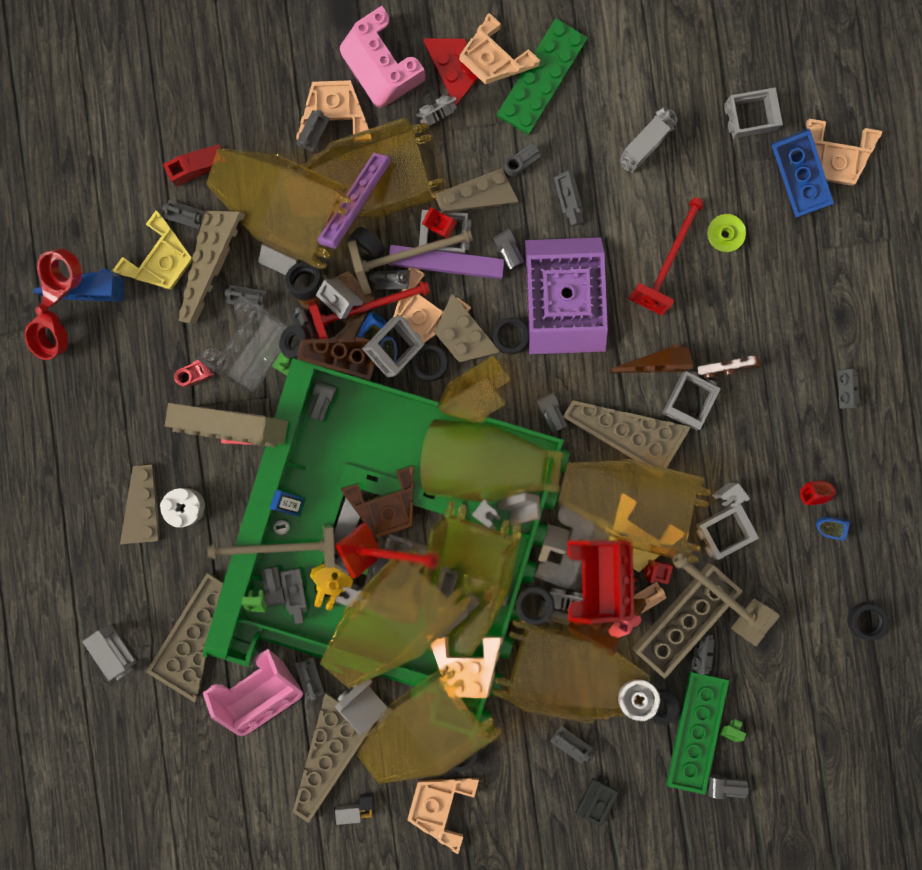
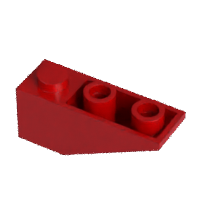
M218 144L180 155L164 163L163 166L171 182L176 187H179L228 161Z

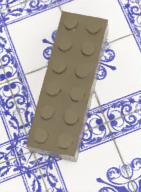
M168 403L165 426L172 427L173 432L184 433L185 430L187 434L276 447V444H285L288 421L171 403Z
M710 563L700 571L734 600L743 592L718 568ZM694 578L632 649L665 679L727 610L729 605Z

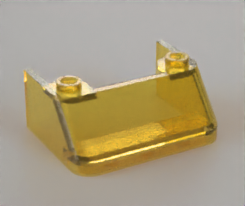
M492 355L452 380L445 387L438 408L444 414L480 423L488 417V414L505 404L496 389L511 379L495 355Z

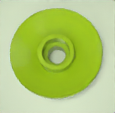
M722 214L711 221L707 236L710 244L716 250L732 252L743 244L746 237V229L738 217L731 214ZM722 232H726L728 237L724 238Z

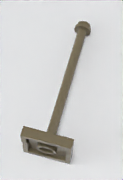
M464 229L462 234L449 237L448 239L445 238L368 262L362 260L356 241L348 242L362 291L364 295L372 293L366 272H369V269L466 241V244H468L470 241H473L470 229Z
M322 524L323 540H320V542L215 547V544H212V546H208V558L215 559V555L320 550V552H323L326 568H334L333 527L331 524Z
M676 554L672 560L674 566L684 568L741 615L731 629L756 647L780 615L756 599H753L746 609L743 608L687 561L688 557L685 554Z

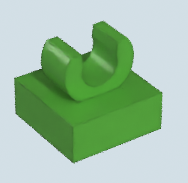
M280 353L272 367L287 376L292 359Z
M249 590L248 597H243L242 599L243 607L248 612H266L265 594L260 590L259 595L254 597L253 590Z
M734 719V721L730 720L728 726L721 727L719 735L734 742L744 741L746 733L739 731L742 722Z

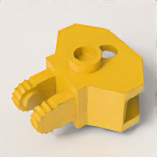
M325 564L312 568L310 577L316 584V590L318 591L315 607H321L324 595L329 594L326 609L331 610L336 597L344 592L343 588H351L352 578L335 567L326 568Z

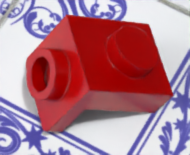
M430 207L422 221L425 227L447 239L457 223L456 220L440 213L433 207Z
M649 560L648 565L644 568V578L649 583L659 582L668 584L673 566L668 563Z

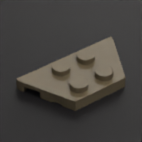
M451 294L434 331L437 337L458 362L498 353L497 347L456 297Z

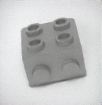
M368 676L364 680L359 678L352 685L354 689L349 693L345 691L337 698L339 702L335 706L359 735H363L388 711L387 706L369 687L372 681Z

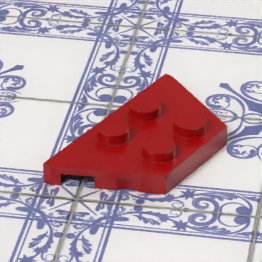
M423 39V43L449 96L457 98L452 102L458 106L460 100L479 79L460 61V54L467 45L466 40Z

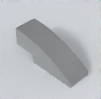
M347 498L345 499L333 536L334 554L339 556L340 554L335 544L353 532L360 523V516Z

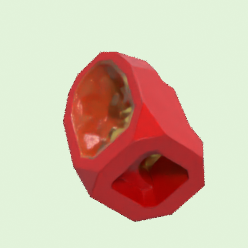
M825 481L808 482L800 489V497L803 504L810 506L825 504L827 501L832 500L836 493L834 486Z

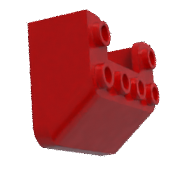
M627 540L567 541V552L570 559L582 561L583 600L573 601L570 604L568 610L569 622L594 624L631 620L634 615L632 544Z

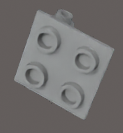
M443 95L436 99V104H427L419 109L420 113L416 114V116L423 118L420 120L422 126L429 127L436 122L435 119L439 121L436 110H438L442 119L444 115L448 116L454 113V110L457 108L452 101L457 98Z
M553 588L550 592L554 599V608L561 609L562 603V610H565L566 599H569L568 610L572 600H583V594L571 592L570 595H565V590Z

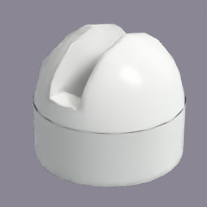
M280 519L274 524V531L279 535H285L290 530V524L286 520ZM285 524L286 528L277 530V526Z

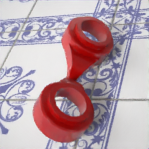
M62 248L46 252L38 260L37 271L43 290V300L35 308L38 316L25 329V341L29 350L36 357L43 360H50L63 354L68 346V336L65 328L60 324L58 316L48 310V308L59 302L71 289L76 288L82 279V269L78 259L70 251ZM60 259L68 266L70 272L69 279L60 272ZM46 328H49L54 334L56 345H53L47 339Z

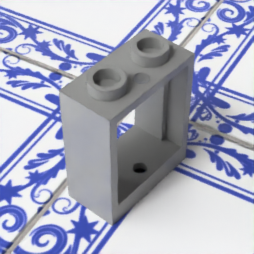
M776 87L730 95L724 105L725 113L729 117L728 130L729 133H732L733 139L777 131L783 125ZM764 100L768 125L740 129L735 105Z
M656 116L625 148L619 159L621 166L633 173L664 141L671 128Z
M422 210L419 246L428 244L429 229L422 224V221L429 210ZM444 213V215L453 218L457 222H462V233L464 229L471 230V220L468 219V213ZM463 241L460 248L443 247L434 251L465 254V250H469V243L466 244V241Z
M399 315L391 318L362 349L387 377L397 375L425 344L421 340L420 335L409 326L408 321ZM393 327L410 346L395 363L377 344Z
M689 370V372L685 371L681 374L662 414L697 431L701 429L721 388L717 387V383L709 379L705 381L699 378L700 375ZM686 380L710 392L697 419L673 408Z
M741 504L736 507H728L696 524L698 528L696 533L701 541H705L707 554L710 558L713 557L717 560L759 539ZM733 514L745 538L718 551L707 527Z
M112 625L98 630L82 641L108 681L113 678L118 680L133 670L132 666L137 663Z

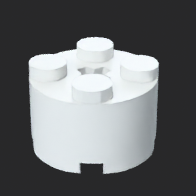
M179 488L165 495L160 503L162 516L167 523L174 527H186L200 521L204 513L205 502L199 492L190 488ZM181 504H185L186 506L184 507V511L181 510Z
M633 679L626 682L618 694L620 708L633 720H648L658 710L659 694L655 687L645 680ZM639 695L640 697H643V699H641V704H638L637 702L634 703V701L636 700L635 696Z

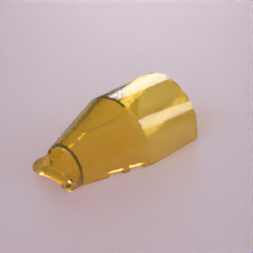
M435 419L428 427L424 439L420 468L423 491L427 495L483 502L484 499L487 502L522 493L531 494L540 491L560 492L558 484L561 460L564 459V453L543 449L495 425ZM550 457L554 458L551 484L547 485L546 478Z

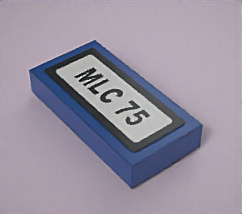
M276 490L270 509L299 517L305 498Z

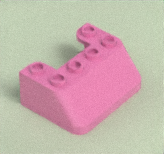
M383 6L357 21L340 45L343 59L372 103L380 108L389 105L425 81L424 68L416 58L408 57L397 64L377 34L389 24V16Z
M269 649L261 652L255 660L260 669L254 671L244 680L239 681L232 688L228 689L222 684H214L203 692L211 718L238 736L251 733L294 704L303 695L299 684L285 663Z

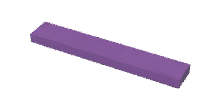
M378 153L372 154L318 237L319 244L336 249L391 163L390 156Z
M390 245L389 255L412 248ZM433 250L395 261L388 265L502 280L504 259Z

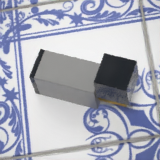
M373 793L360 794V804L335 806L333 809L334 825L361 823L362 818L372 817L374 807ZM365 810L370 811V813L368 814H361V812H365Z

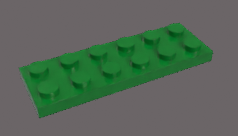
M555 18L534 52V55L540 60V65L522 72L496 117L529 136L585 45L588 37Z
M693 671L689 672L666 781L667 787L706 794L729 684L728 679L707 674L702 675Z

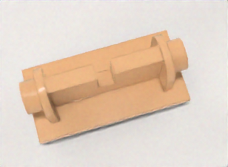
M655 582L635 594L634 599H645L646 607L642 611L643 613L665 600L666 596L663 589Z

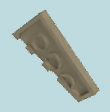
M502 168L435 195L443 214L474 208L483 209L490 206L500 207L506 204L516 205L519 202Z
M154 465L133 466L120 544L160 541Z

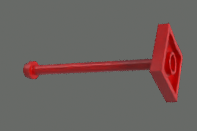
M693 198L690 201V211L652 289L639 283L631 292L628 300L660 316H663L671 308L674 300L659 293L698 210H702L704 207L703 200Z
M422 281L418 287L376 299L360 306H354L347 317L423 293V296H426L427 293H430L428 283H423ZM315 300L308 302L319 339H328L324 326L341 318L335 313L326 316L324 314L320 315Z
M367 523L360 524L353 532L335 544L352 578H357L374 564L379 557L423 563L427 568L431 569L437 567L440 562L439 556L433 552L420 555L380 549Z

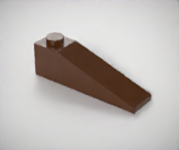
M366 338L301 340L296 358L363 380L371 379L375 364L362 349L370 341Z
M672 344L671 348L611 368L609 374L685 372L693 369V362L689 347H683V344Z

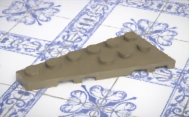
M204 211L191 270L188 274L187 287L184 291V299L179 311V322L196 325L205 305L203 299L206 293L212 290V279L214 275L218 276L230 250L228 244L232 236L236 237L238 232L236 226L239 220L243 221L246 214L231 211Z
M573 400L563 415L564 419L660 476L665 472L691 428L686 425Z
M209 572L205 575L146 671L149 675L193 702H196L207 660V658L203 657V649L224 581Z
M327 692L324 695L293 809L294 814L308 823L373 727L372 725L363 735H359L335 708L339 700Z

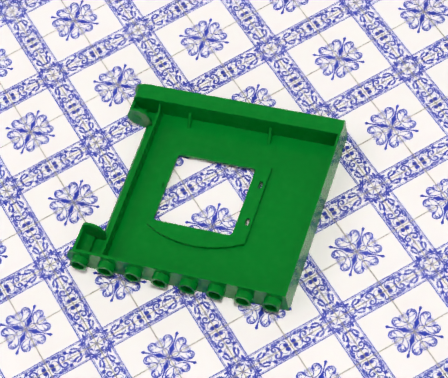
M293 358L274 419L288 421L285 444H276V447H265L235 546L320 542V540H323L322 524H331L334 528L344 495L340 488L358 483L361 490L382 496L400 490L401 487L396 470L413 465V505L446 515L448 518L437 554L440 562L437 567L433 568L418 620L411 622L359 605L356 609H352L336 602V599L333 608L327 610L326 602L328 596L324 595L321 607H315L316 584L311 579L310 574L312 568L323 564L324 556L320 550L234 554L231 557L205 641L203 657L209 658V656L250 667L260 642L263 640L436 693L429 723L469 734L470 739L474 738L476 732L485 735L492 713L483 709L486 698L449 697L429 642V637L436 636L437 621L442 617H447L454 606L457 604L461 605L464 602V597L473 592L480 599V604L445 635L448 636L449 656L484 657L483 638L503 637V642L499 649V657L508 660L514 637L506 635L507 627L510 620L519 622L521 619L516 609L521 582L528 585L532 582L536 562L528 560L532 545L542 547L548 525L539 523L540 519L517 526H511L510 511L498 509V501L522 493H529L539 496L540 517L543 508L553 510L559 488L550 486L554 471L564 473L570 451L561 449L564 441L562 439ZM319 380L337 386V392L332 403L329 404L323 421L307 416L314 398L313 392ZM367 476L378 477V481L367 479ZM276 490L305 498L299 517L270 509ZM424 492L434 494L435 498L423 496ZM484 499L500 516V520H497L494 516H492L493 520H490L496 527L494 532L490 531L472 516ZM282 519L289 522L290 530L287 534L279 535L274 531V524L277 520ZM285 524L277 526V530L286 528ZM278 566L281 579L282 571L301 568L307 602V612H303L305 622L295 624L294 614L289 615L286 604L267 607L266 612L246 611L242 605L243 597H248L249 590H253L254 597L259 595L260 590L264 591L261 570ZM443 566L451 568L452 571L459 572L449 610L430 606L440 569H443ZM492 585L505 589L504 594L508 597L506 605H500V609L487 606V600L483 598L485 589L490 590ZM495 672L490 696L497 697L503 674Z

